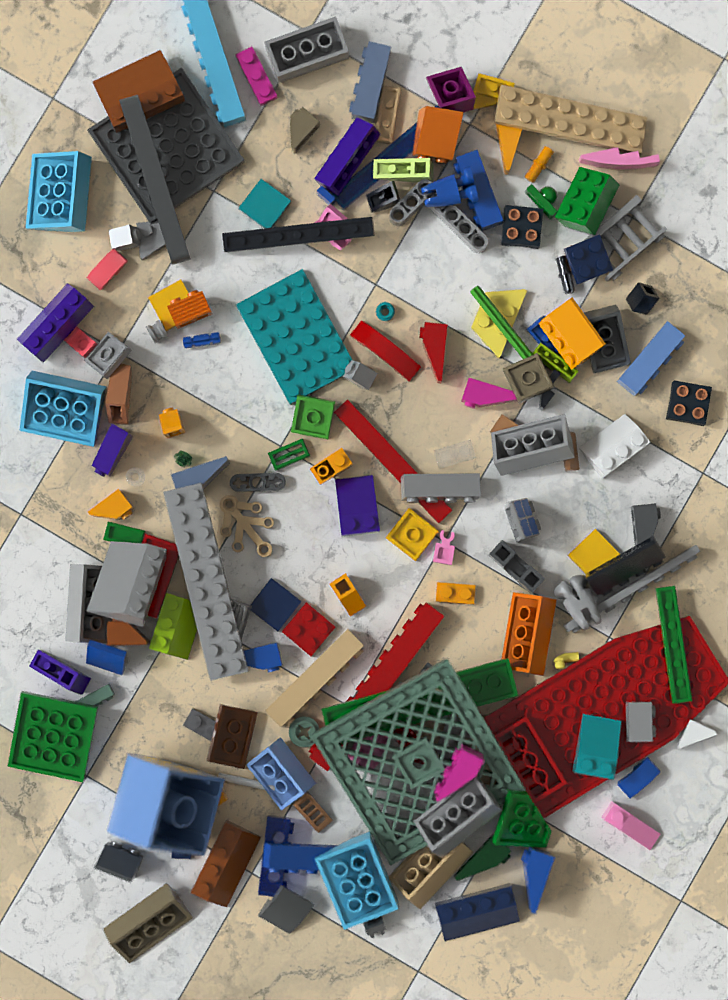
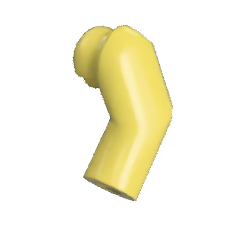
M578 652L563 653L555 657L553 662L555 663V668L564 669L565 663L578 661L579 654Z

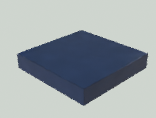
M271 578L250 605L252 606L251 611L278 632L302 601Z

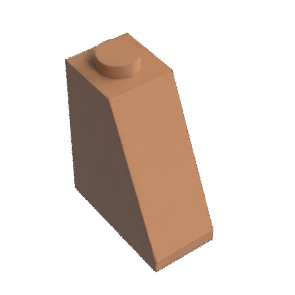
M120 364L109 378L106 397L109 423L128 425L132 383L130 365Z

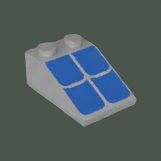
M524 498L508 502L504 506L516 543L539 535L541 526L538 519L535 520L532 513L535 512L532 501L528 502V499Z

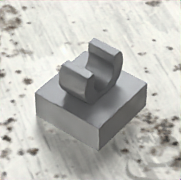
M382 916L363 922L367 936L370 935L371 938H375L374 934L377 932H381L384 935L386 928Z

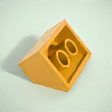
M573 297L538 323L571 370L587 361L606 344Z

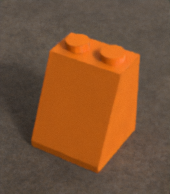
M430 106L420 109L412 156L435 159L436 163L447 164V162L452 161L463 112Z

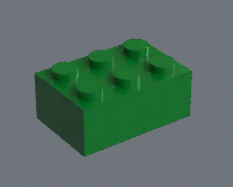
M579 167L555 218L564 227L595 236L620 185L609 174Z

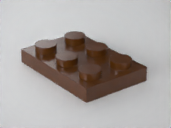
M220 704L206 761L245 769L258 712Z

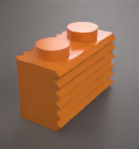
M194 290L188 293V297L182 300L179 297L170 301V305L167 307L177 329L212 315L203 291L198 292V290Z

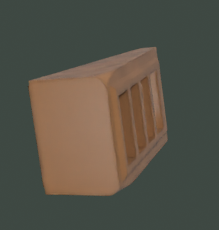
M308 791L293 803L294 807L317 833L333 821ZM309 799L311 802L302 808L300 805ZM314 805L315 808L307 814L305 811ZM319 810L320 814L312 820L310 817ZM324 816L326 819L317 826L315 823Z

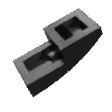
M556 370L550 375L552 383L560 376V373ZM549 390L541 394L539 409L541 411L555 395L553 391Z

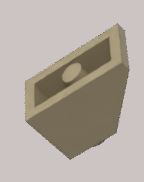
M304 107L300 110L296 109L290 116L291 149L294 154L320 127V121Z

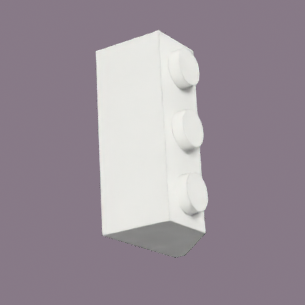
M624 414L579 449L599 476L603 478L648 445L650 441L639 426Z

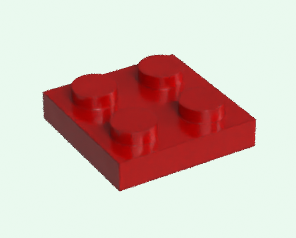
M306 602L283 629L282 633L308 655L312 656L336 627Z

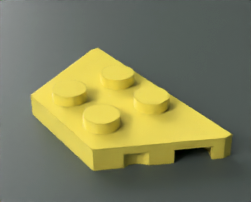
M527 290L485 292L506 321L513 327ZM480 306L471 329L493 351L495 356L500 359L507 338Z

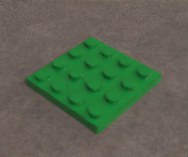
M22 691L7 767L83 783L98 707Z

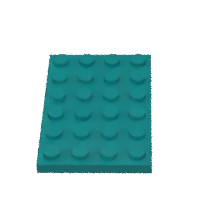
M303 269L236 304L290 405L296 402L298 394L308 396L343 377L345 368L352 358Z

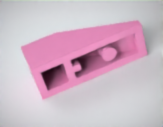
M613 802L610 803L601 817L649 850H651L661 835Z

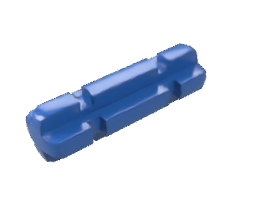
M215 332L211 333V335L193 336L194 338H191V336L184 337L183 345L184 348H192L194 345L199 347L210 345V343L218 344L221 341L220 334Z

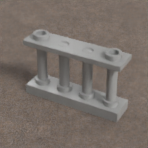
M638 195L604 222L596 235L600 234L601 238L605 239L624 260L616 268L611 263L613 270L606 276V281H609L611 278L613 280L618 278L622 274L620 270L654 241L657 244L665 237L664 233L667 228L664 226L658 231L639 210L640 207L638 205L642 200ZM629 213L634 215L653 236L646 243H643L625 222L626 219L624 217ZM615 225L617 228L620 227L637 246L638 249L633 254L629 255L611 235L610 229ZM590 234L586 239L594 237V235Z

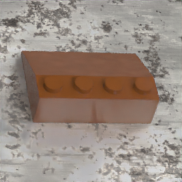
M161 50L92 81L116 133L128 128L119 101L121 99L138 94L146 119L185 101L182 91Z

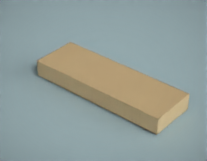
M385 85L382 87L376 129L381 135L376 142L392 145L401 88Z

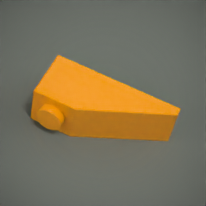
M496 124L504 174L507 175L511 168L522 129Z

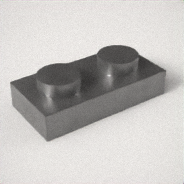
M192 708L183 726L211 741L216 721Z

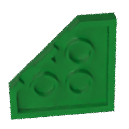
M508 790L492 842L495 845L546 848L552 830L545 822L526 791Z

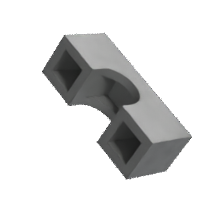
M503 540L488 554L490 558L530 594L545 580L540 573L524 562Z

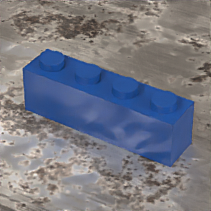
M478 150L456 157L453 166L457 175L460 174L461 177L465 167L470 166L472 170L473 185L476 186L479 201L472 202L470 199H466L469 210L473 209L475 215L473 217L474 224L481 231L501 225L503 218ZM462 186L461 189H466L469 186Z
M264 843L263 867L268 868L269 872L280 873L281 869H287L289 873H299V870H306V873L317 874L319 868L315 858L338 845Z

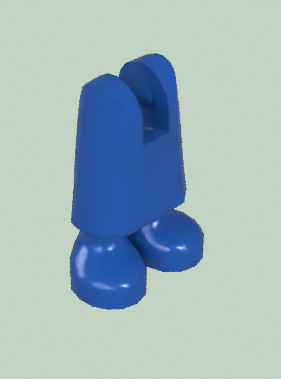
M465 167L463 175L459 178H455L453 174L422 187L421 191L424 195L437 193L436 197L424 201L425 207L461 204V199L465 198L470 199L472 202H478L479 198L476 186L473 185L474 178L471 167ZM469 186L466 189L460 191L458 189V187Z

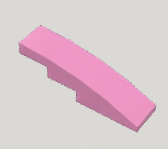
M617 147L583 154L580 156L579 162L599 168L641 169L658 166L660 159L659 154L640 158L639 151L620 154Z

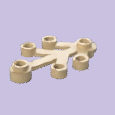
M233 495L224 496L220 500V508L224 512L223 527L220 529L221 535L223 537L231 536L232 529L230 528V523L233 515L237 520L232 549L235 552H241L244 549L242 540L245 530L257 545V553L261 557L270 556L272 546L268 542H263L251 525L264 526L270 529L274 525L273 519L270 517L243 516L239 510H251L253 513L258 514L262 511V505L259 502H238L237 498ZM228 501L233 503L231 508L226 507ZM255 504L260 506L259 511L253 510ZM270 519L272 524L265 526V520ZM224 528L230 530L228 535L223 534ZM236 543L241 544L240 550L234 548ZM263 546L268 547L267 553L261 552Z

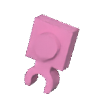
M444 530L440 532L442 543H436L433 562L452 565L455 546L450 545V542L454 539V532H451L449 539L444 538Z

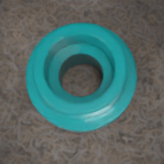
M382 302L377 306L376 315L380 320L389 321L394 317L395 309L392 304ZM388 309L389 313L383 315L382 310Z

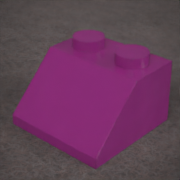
M462 66L426 77L439 108L463 113L473 110L476 96Z

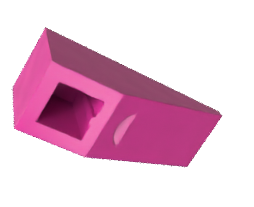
M463 744L460 749L454 751L451 766L447 765L443 773L444 779L442 783L438 782L435 787L434 793L437 802L475 778L484 762L482 753Z

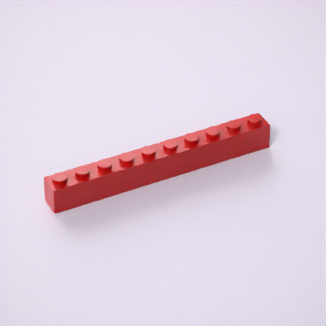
M420 603L414 611L416 616L412 621L410 619L406 621L402 627L404 632L401 636L397 634L391 641L392 648L389 652L385 649L379 657L381 660L377 667L375 665L372 666L367 673L370 677L366 682L363 680L355 689L358 693L354 698L350 696L347 701L389 690L444 618V615L428 603L424 605ZM314 743L309 750L311 753L309 758L328 771L330 766Z

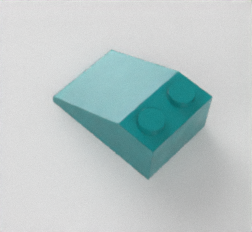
M582 714L573 772L614 780L621 721Z

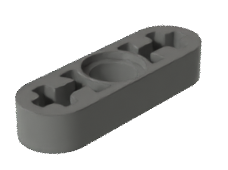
M280 473L236 474L230 479V486L236 492L279 491L284 488L286 483L284 476ZM269 476V481L275 480V477H278L279 480H282V483H279V487H275V484L270 483L269 488H265L267 484L265 477ZM246 477H250V488L246 489L247 484L241 485L240 488L233 485L237 478H240L241 481H247ZM255 477L263 479V485L260 488H255L252 485Z

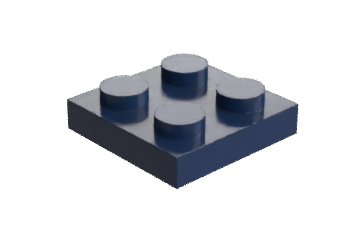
M600 234L564 248L577 284L613 270Z

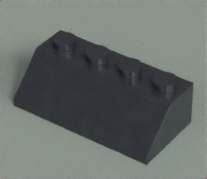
M651 536L586 573V580L597 596L600 594L605 596L613 591L612 587L625 585L630 581L628 578L634 575L636 577L643 575L647 572L646 568L659 566L664 562L662 559L666 557L655 537Z

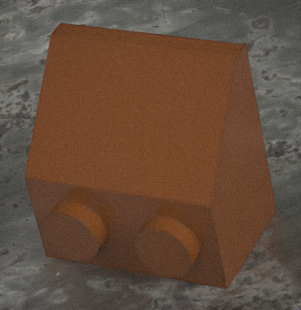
M112 619V622H107V645H150V640L134 624Z

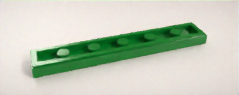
M676 587L655 588L672 704L692 701Z

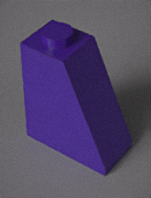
M111 424L91 465L96 468L94 472L103 477L106 474L111 477L133 436L116 425Z

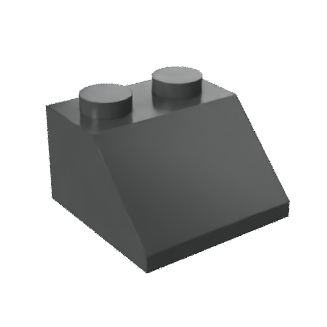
M107 842L94 869L131 883L137 875L144 856L140 855V851L129 848L127 850L122 848V844L118 842Z

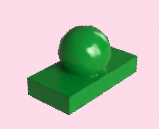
M530 184L526 188L525 194L538 208L543 209V213L549 219H552L557 213V210L551 205L557 199V192L549 186L538 191Z

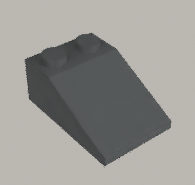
M617 305L584 312L606 343L590 357L593 373L631 364L621 313Z

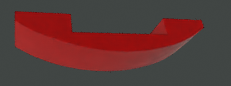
M362 320L350 334L353 339L372 351L408 382L411 381L421 368L404 351Z

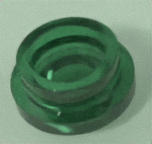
M180 450L174 455L175 462L179 466L184 468L185 466H191L193 458L188 453Z

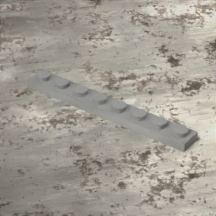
M697 545L690 547L597 604L599 613L602 611L607 613L616 608L615 603L620 600L624 603L631 599L633 592L638 591L640 593L648 588V583L651 581L657 583L665 578L664 573L669 570L671 573L681 568V563L693 561L697 558L696 554L701 551ZM591 617L586 619L589 623L594 621ZM574 619L563 625L567 632L572 630L575 633L581 629Z

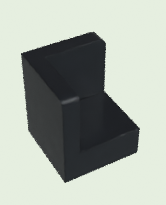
M640 282L636 284L626 297V301L633 312L645 315L650 312L660 299L653 286Z

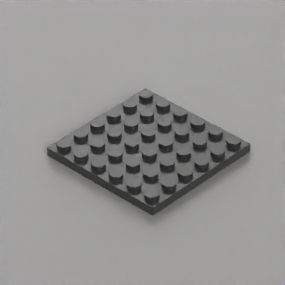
M182 68L175 71L173 75L185 101L146 119L174 209L245 162ZM109 116L87 129V131L149 223H152L158 219L129 129L126 128L116 133Z

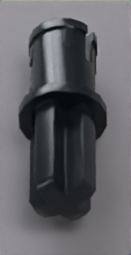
M566 255L557 257L555 260L559 270L558 278H561L564 293L571 294L575 291L572 279L573 273L570 271Z

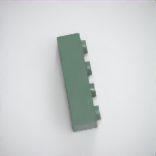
M107 684L75 702L99 706L103 704L102 701L111 700L115 693L111 685Z

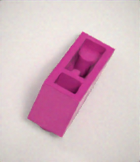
M468 378L461 402L465 403L464 406L473 409L476 406L484 407L517 401L513 391L472 378Z

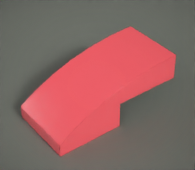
M112 249L86 278L99 290H103L113 276L120 272L128 260L117 250Z
M77 326L64 339L68 345L84 358L97 345L94 340Z

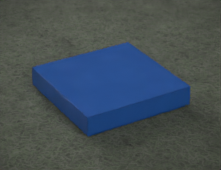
M89 640L86 664L123 675L127 652Z

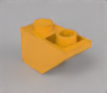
M340 448L311 467L310 470L321 485L353 466L343 448Z
M346 573L330 583V586L350 617L366 607Z

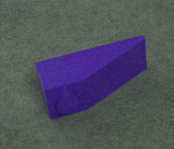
M39 649L29 665L32 669L67 690L83 695L91 680L90 677Z

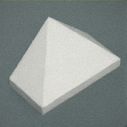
M689 720L677 748L681 749L717 735L716 731Z

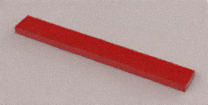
M348 399L334 412L400 484L403 474H418ZM419 500L418 502L438 524L452 511L443 500H438L437 503H426V500Z

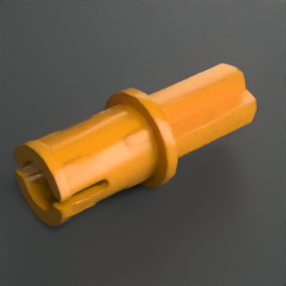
M544 146L537 159L533 160V165L525 175L529 182L534 183L541 171L546 169L545 165L554 154V151Z

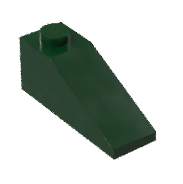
M492 834L454 875V878L459 881L496 867L500 863L505 864L511 857L509 854L511 850L507 846L495 845L492 842L494 836Z

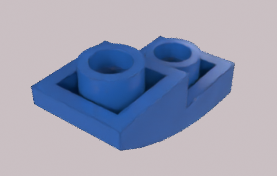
M647 757L633 767L632 772L619 780L617 785L631 799L661 771Z

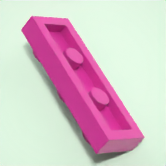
M251 46L235 54L260 106L276 99L277 94L253 47Z

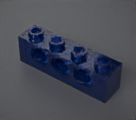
M268 815L264 843L292 844V842H288L289 834H293L294 823L291 822V817ZM282 832L284 840L277 842L273 837L274 833ZM263 856L258 895L274 897L281 885L287 888L284 874L288 872L287 869H281L279 873L280 878L276 881L269 878V869L263 867Z

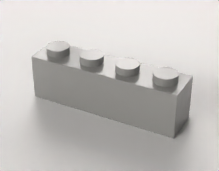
M480 473L403 474L401 477L402 501H407V503L411 504L418 503L419 500H426V503H437L438 500H445V503H455L457 500L473 503L481 496Z

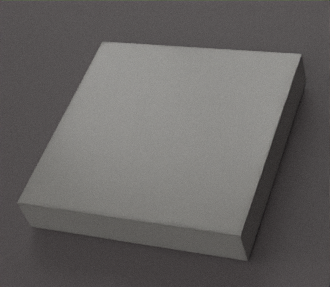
M108 332L84 361L104 378L108 379L132 350Z

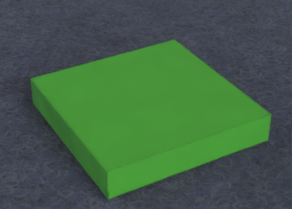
M298 394L291 432L329 439L335 401Z

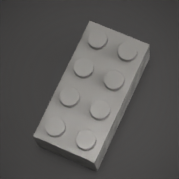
M336 16L265 41V49L278 83L349 58V50Z

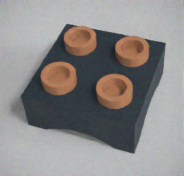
M505 205L501 245L539 249L543 209Z
M674 380L671 385L666 420L686 422L699 426L706 425L712 387Z

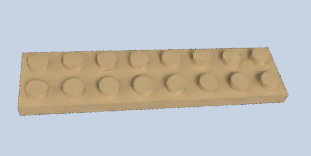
M501 85L494 123L609 149L618 147L619 151L627 153L639 151L640 155L642 153L648 117Z

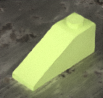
M430 158L374 159V179L420 182L427 179L433 182L434 163Z

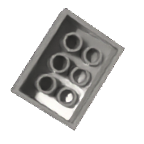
M111 541L87 612L144 627L166 561V549L150 544Z

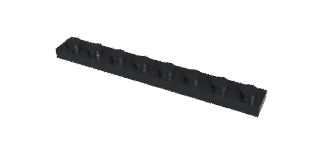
M373 217L222 233L224 252L375 236Z

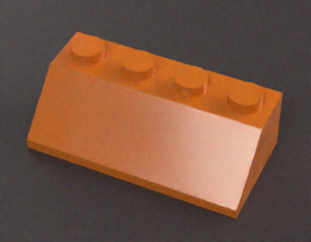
M513 592L502 659L509 658L512 670L544 676L557 599Z

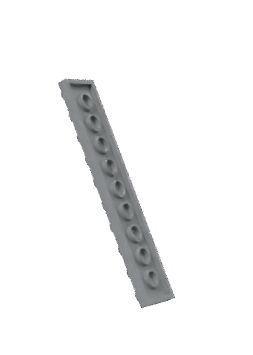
M202 482L164 491L210 681L248 672Z

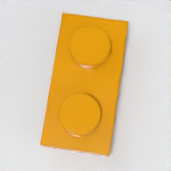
M437 582L436 602L474 605L476 585Z

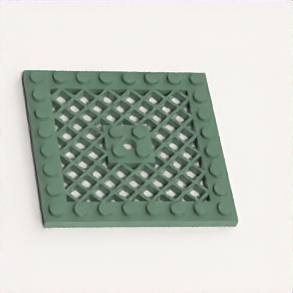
M448 658L311 734L315 744L390 865L427 846L418 828L416 827L410 831L409 828L410 825L416 826L415 820H412L414 812L423 814L429 810L431 803H437L436 798H432L438 777L444 778L442 773L445 770L444 765L451 766L452 761L443 759L445 751L454 753L456 750L455 748L447 747L449 738L459 741L457 749H460L462 742L472 744L471 748L474 750L477 746L480 753L483 754L484 762L478 771L477 777L480 780L482 774L491 777L490 784H483L494 795L499 805L505 802L508 790L526 791V788ZM429 693L427 700L420 698ZM433 693L443 695L441 703L431 701ZM446 696L449 699L452 706L444 704ZM412 702L410 709L403 708L404 706ZM416 702L426 705L424 713L414 711ZM429 706L439 708L437 716L427 714ZM443 709L453 711L451 720L441 717ZM395 712L393 719L386 717ZM398 712L409 714L407 722L396 720ZM456 713L458 714L462 723L454 721ZM412 715L422 717L420 726L410 723ZM425 719L436 721L434 729L423 727ZM378 721L376 728L369 727L370 725ZM381 721L392 724L390 732L380 730ZM439 722L449 724L447 733L437 730ZM395 725L405 727L403 735L393 733ZM452 726L462 728L460 736L450 734ZM408 728L418 730L417 738L406 736ZM466 729L472 739L464 737ZM361 731L359 738L352 736ZM364 731L375 733L373 741L362 739ZM422 732L432 734L430 742L426 736L420 739ZM378 734L388 736L386 745L376 742ZM435 735L445 737L443 745L433 743ZM391 737L401 740L400 748L389 746ZM347 740L358 743L356 751L346 748ZM405 741L412 743L403 748ZM361 744L371 746L369 754L359 752ZM374 747L384 749L383 757L372 755ZM434 748L442 750L440 758L438 757ZM388 751L395 752L392 754L393 760L386 759ZM347 754L354 755L353 762L350 761ZM357 756L368 759L366 767L356 765ZM421 758L424 760V764L421 767H417L413 764V761ZM371 760L381 762L379 770L369 768ZM485 762L488 764L491 771L483 770ZM384 763L394 766L393 773L382 771ZM397 768L400 769L403 776L396 775ZM356 770L364 772L362 779ZM367 773L377 775L376 783L365 781ZM381 776L391 779L389 786L379 784ZM434 777L433 784L426 782ZM394 780L404 782L402 790L392 787ZM407 784H409L411 789L417 787L416 793L406 791ZM366 786L374 788L372 795ZM421 786L431 789L429 797L419 794ZM377 789L387 791L385 799L375 797ZM391 792L401 795L399 803L389 800ZM404 796L414 798L412 806L402 804ZM417 799L427 801L425 809L415 807ZM377 803L384 804L382 811L378 807ZM387 805L397 807L395 815L385 813ZM400 809L409 810V818L400 817ZM386 819L394 820L392 828ZM397 821L407 824L405 831L395 829Z

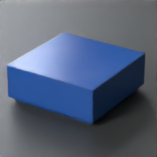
M320 186L317 190V195L326 204L334 205L335 197L323 186Z

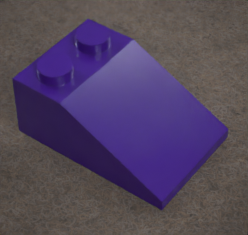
M373 475L335 479L341 535L351 536L380 532Z

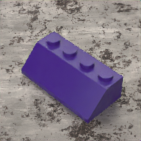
M67 283L17 340L44 363L94 306L80 292Z

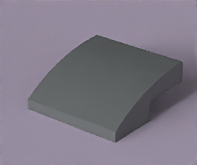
M281 885L272 900L268 899L258 916L290 934L305 919L314 904Z

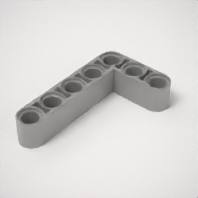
M421 180L391 209L390 222L394 226L405 224L425 204L424 201L426 199L437 196L436 192L424 195L420 191L421 187L432 183L430 180ZM409 199H414L417 204L414 207H410L406 202ZM456 205L429 207L473 252L482 253L486 249L488 243L486 235ZM396 212H400L404 217L401 220H396L393 215ZM451 212L455 213L457 215V218L455 220H449L447 218V214ZM462 226H468L470 228V232L464 234L461 232L460 228ZM481 239L484 245L477 247L474 245V240Z

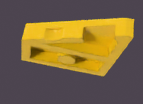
M478 73L473 90L476 96L473 110L497 105L501 85L514 87L515 83Z

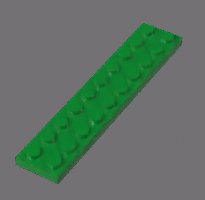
M509 658L456 671L477 707L518 696ZM387 691L321 708L325 726ZM429 693L420 698L427 700ZM433 693L431 701L441 703L443 695ZM446 696L444 704L452 706V704ZM412 702L407 704L403 708L410 709ZM416 702L414 711L424 713L426 705ZM429 706L427 714L437 716L439 708ZM443 709L441 717L450 715L453 711ZM395 712L386 717L393 719ZM398 712L396 720L407 722L409 714ZM412 715L410 723H421L422 717ZM378 721L373 723L369 727L376 728ZM381 721L380 730L390 731L392 724ZM395 725L394 730L403 728V726ZM361 731L352 736L359 738ZM364 731L363 738L374 736L375 733Z

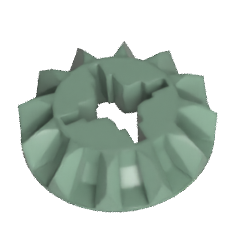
M299 717L291 723L289 737L296 746L310 747L315 743L311 734L319 730V726L310 717ZM299 725L304 729L311 726L308 731L310 739L304 735L297 737L301 732Z

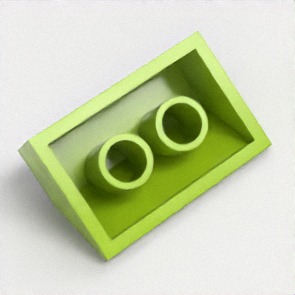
M166 593L149 649L188 660L197 632L190 600Z

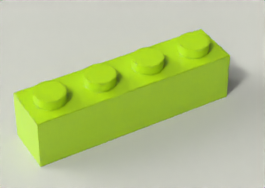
M541 342L533 352V355L538 353L542 363L552 371H558L560 377L568 383L578 373L576 368L571 370L564 359Z

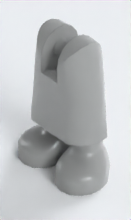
M576 575L570 578V584L577 592L578 599L573 595L567 581L561 582L554 589L555 597L565 599L563 605L584 631L589 629L586 620L589 617L594 620L596 625L601 623V616L594 596L590 589H585L588 584L585 575Z

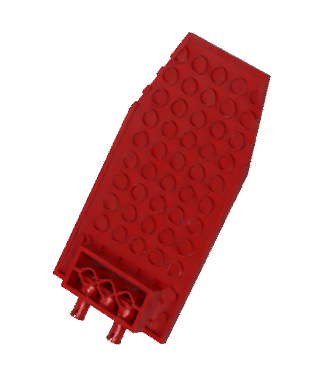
M690 616L680 618L692 701L672 704L661 625H657L612 639L484 717V720L526 788V792L543 818H546L608 780L572 771L582 714L621 721L616 775L674 740L687 727L689 720H693L728 685L727 675ZM626 702H652V706H655V718H652V725H655L656 736L653 737V742L626 741Z

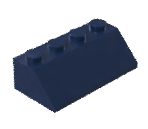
M510 883L435 903L444 941L520 922Z

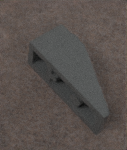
M656 503L631 506L635 546L654 535L658 519L661 518L660 508H657Z

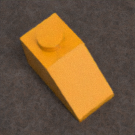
M173 407L167 408L162 411V414H159L162 431L167 439L186 433L178 409L174 410Z
M117 489L89 510L88 513L94 517L116 520L122 518L125 520L133 514L131 511L134 507L123 492Z

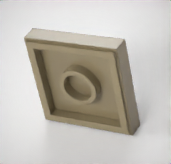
M538 353L503 368V372L518 403H522L554 388Z

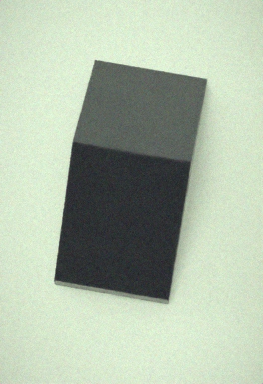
M391 181L366 195L371 213L394 207L400 201L395 181Z

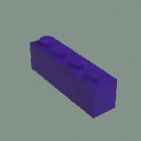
M356 117L314 178L320 186L339 196L381 135L374 125Z

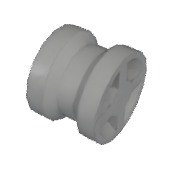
M160 320L156 321L152 326H146L154 343H157L162 337H168Z

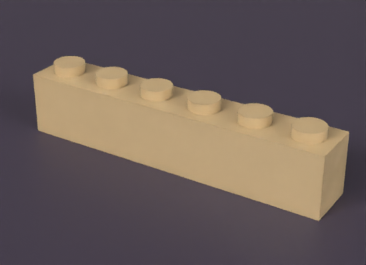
M347 629L265 712L280 727L283 725L288 727L295 720L293 715L297 711L301 714L309 706L307 702L311 698L315 700L322 693L320 689L325 684L329 686L336 679L334 675L339 670L343 672L350 665L348 661L352 657L356 659L364 652L361 649L364 645Z

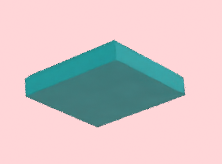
M260 179L238 210L264 229L272 228L290 205L291 200L263 179Z

